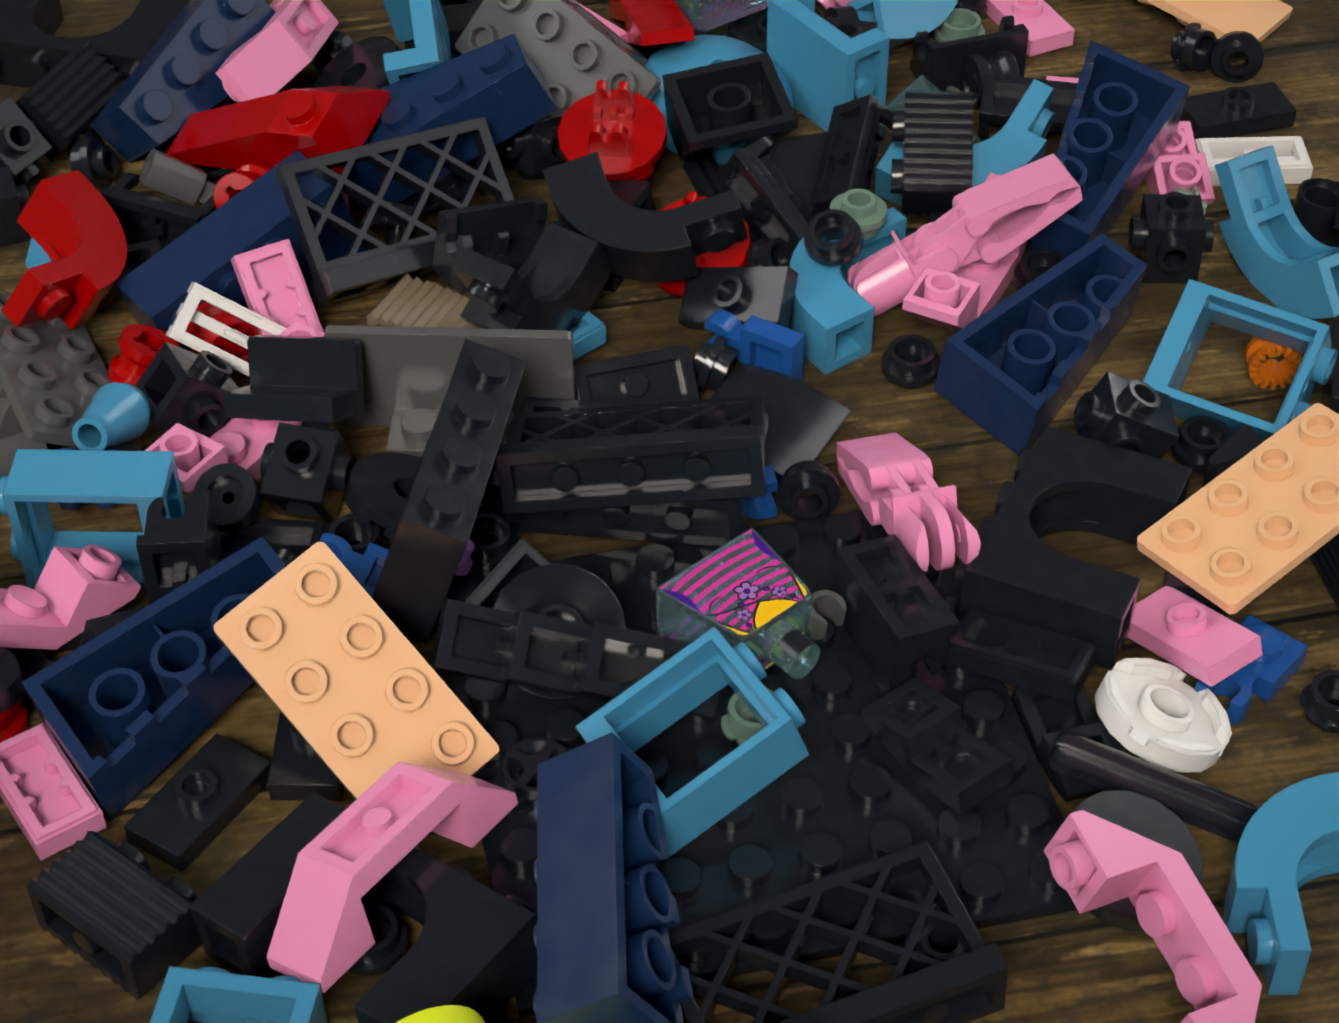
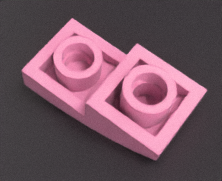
M1179 121L1176 132L1145 176L1151 194H1166L1171 192L1175 186L1187 190L1195 186L1200 192L1201 200L1206 201L1207 205H1213L1215 195L1205 153H1197L1191 122Z

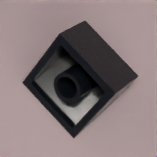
M768 52L662 75L667 125L680 160L744 146L746 143L755 142L769 134L773 139L785 137L798 128V119Z

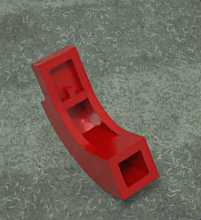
M79 170L41 180L16 220L44 249L51 262L27 269L1 310L16 327L40 319L51 321L58 316L71 330L82 326L95 314L125 267L127 243L118 217L95 186Z

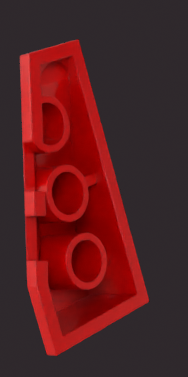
M352 86L303 88L283 91L189 115L166 154L191 165L237 170L241 166L252 162H260L273 168L296 150L305 157L312 158L362 146L391 96L385 89ZM343 166L331 170L339 174Z

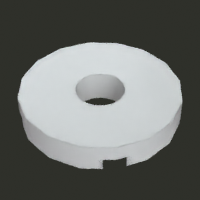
M1125 658L1116 662L1111 671L1108 670L1094 695L1097 714L1109 733L1133 754L1168 770L1179 773L1202 772L1215 765L1232 735L1227 712L1216 696L1208 688L1197 692L1190 685L1184 683L1183 680L1187 674L1174 665L1152 658Z

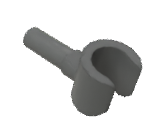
M777 575L769 579L768 586L784 578ZM789 582L781 585L785 586L786 589L793 587ZM798 589L790 594H795L797 597L801 593ZM819 590L811 596L807 594L793 605L798 612L804 615L802 623L803 632L812 640L825 638L828 623L824 617L832 620L837 626H843L847 610L846 602L842 596L834 591ZM786 595L783 597L788 599H794L790 598V595Z

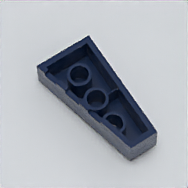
M190 0L92 122L90 127L129 163L149 152L152 148L154 149L181 130L190 114L209 110L229 96L222 85L221 79L215 73L233 51L264 28L275 14V11L264 0Z
M513 33L380 88L387 90L391 98L364 145L485 117L496 146L558 109L544 77ZM472 135L455 139L448 153L465 164L479 156ZM444 142L433 145L441 149ZM411 149L404 152L398 166L425 182L435 161L419 151ZM394 154L382 157L391 161ZM362 161L353 164L347 179L368 192L375 194L384 173ZM442 166L436 180L452 171ZM392 178L382 200L400 203L417 192ZM353 198L361 210L366 213L368 206Z
M1090 42L1056 153L1059 160L1081 186L1083 201L1032 236L1029 250L1048 248L1061 253L1066 258L1101 233L1107 235L1176 132L1190 88L1189 85L1098 43Z
M296 150L115 283L135 321L138 324L153 326L167 333L170 325H173L177 317L176 313L181 303H184L188 295L187 290L191 282H196L249 309L231 263V258L235 255L288 238L308 289V285L314 279L275 173L279 165L307 159V157ZM313 174L296 177L302 196L323 208L333 186ZM340 191L330 213L356 227ZM310 216L314 226L316 219ZM325 224L318 236L326 261L345 257L352 242L350 238ZM360 245L357 253L366 251L365 247ZM176 341L180 348H189L188 346Z
M1101 233L946 339L934 390L1020 456L1025 446L1032 448L1045 427L1049 426L1131 316L1147 264Z
M263 536L21 682L42 722L46 725L110 821L255 681L214 632V624L286 567Z
M611 732L537 764V798L534 801V814L537 821V859L533 866L537 884V923L533 929V938L537 949V990L533 995V1008L537 1023H684L681 1003L694 999L689 969L682 965L676 967L668 935V929L680 925L676 897L671 894L667 881L656 867V863L668 859V852L653 770Z

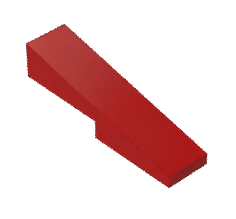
M608 0L610 18L625 22V31L628 32V43L650 46L695 40L692 24L674 0Z

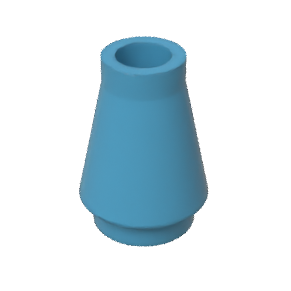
M114 382L103 385L94 394L81 419L74 424L72 428L74 443L80 450H104L105 448L137 439L146 431L149 424L150 405L148 399L140 389L130 384Z

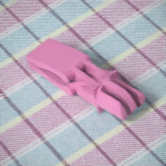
M1054 153L981 183L954 196L952 209L936 221L919 227L916 232L904 239L899 240L895 231H890L894 242L848 268L846 274L848 285L874 307V317L903 302V299L925 267L955 273L960 267L983 259L986 263H994L1083 201L1081 186Z
M896 432L836 442L838 472L871 526L882 525L888 535L895 534L924 572H927L929 563L936 571L952 568L955 554L965 565L972 562L979 555L981 541L977 530L957 508L956 486L938 487L933 479L931 460L924 452Z

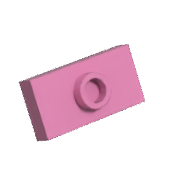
M986 0V14L998 26H1000L1002 17L1010 15L1014 16V25L1024 24L1029 30L1027 55L1029 57L1073 45L1075 29L1044 0Z
M289 238L235 255L231 258V263L249 310L285 328H288L295 321H299L323 332ZM256 327L259 335H271Z
M1164 586L1135 604L1131 628L1127 637L1211 687L1263 655L1261 637L1258 634L1173 587Z
M44 723L0 743V796L40 861L74 845L76 840H84L87 831L98 833L107 828L103 812Z

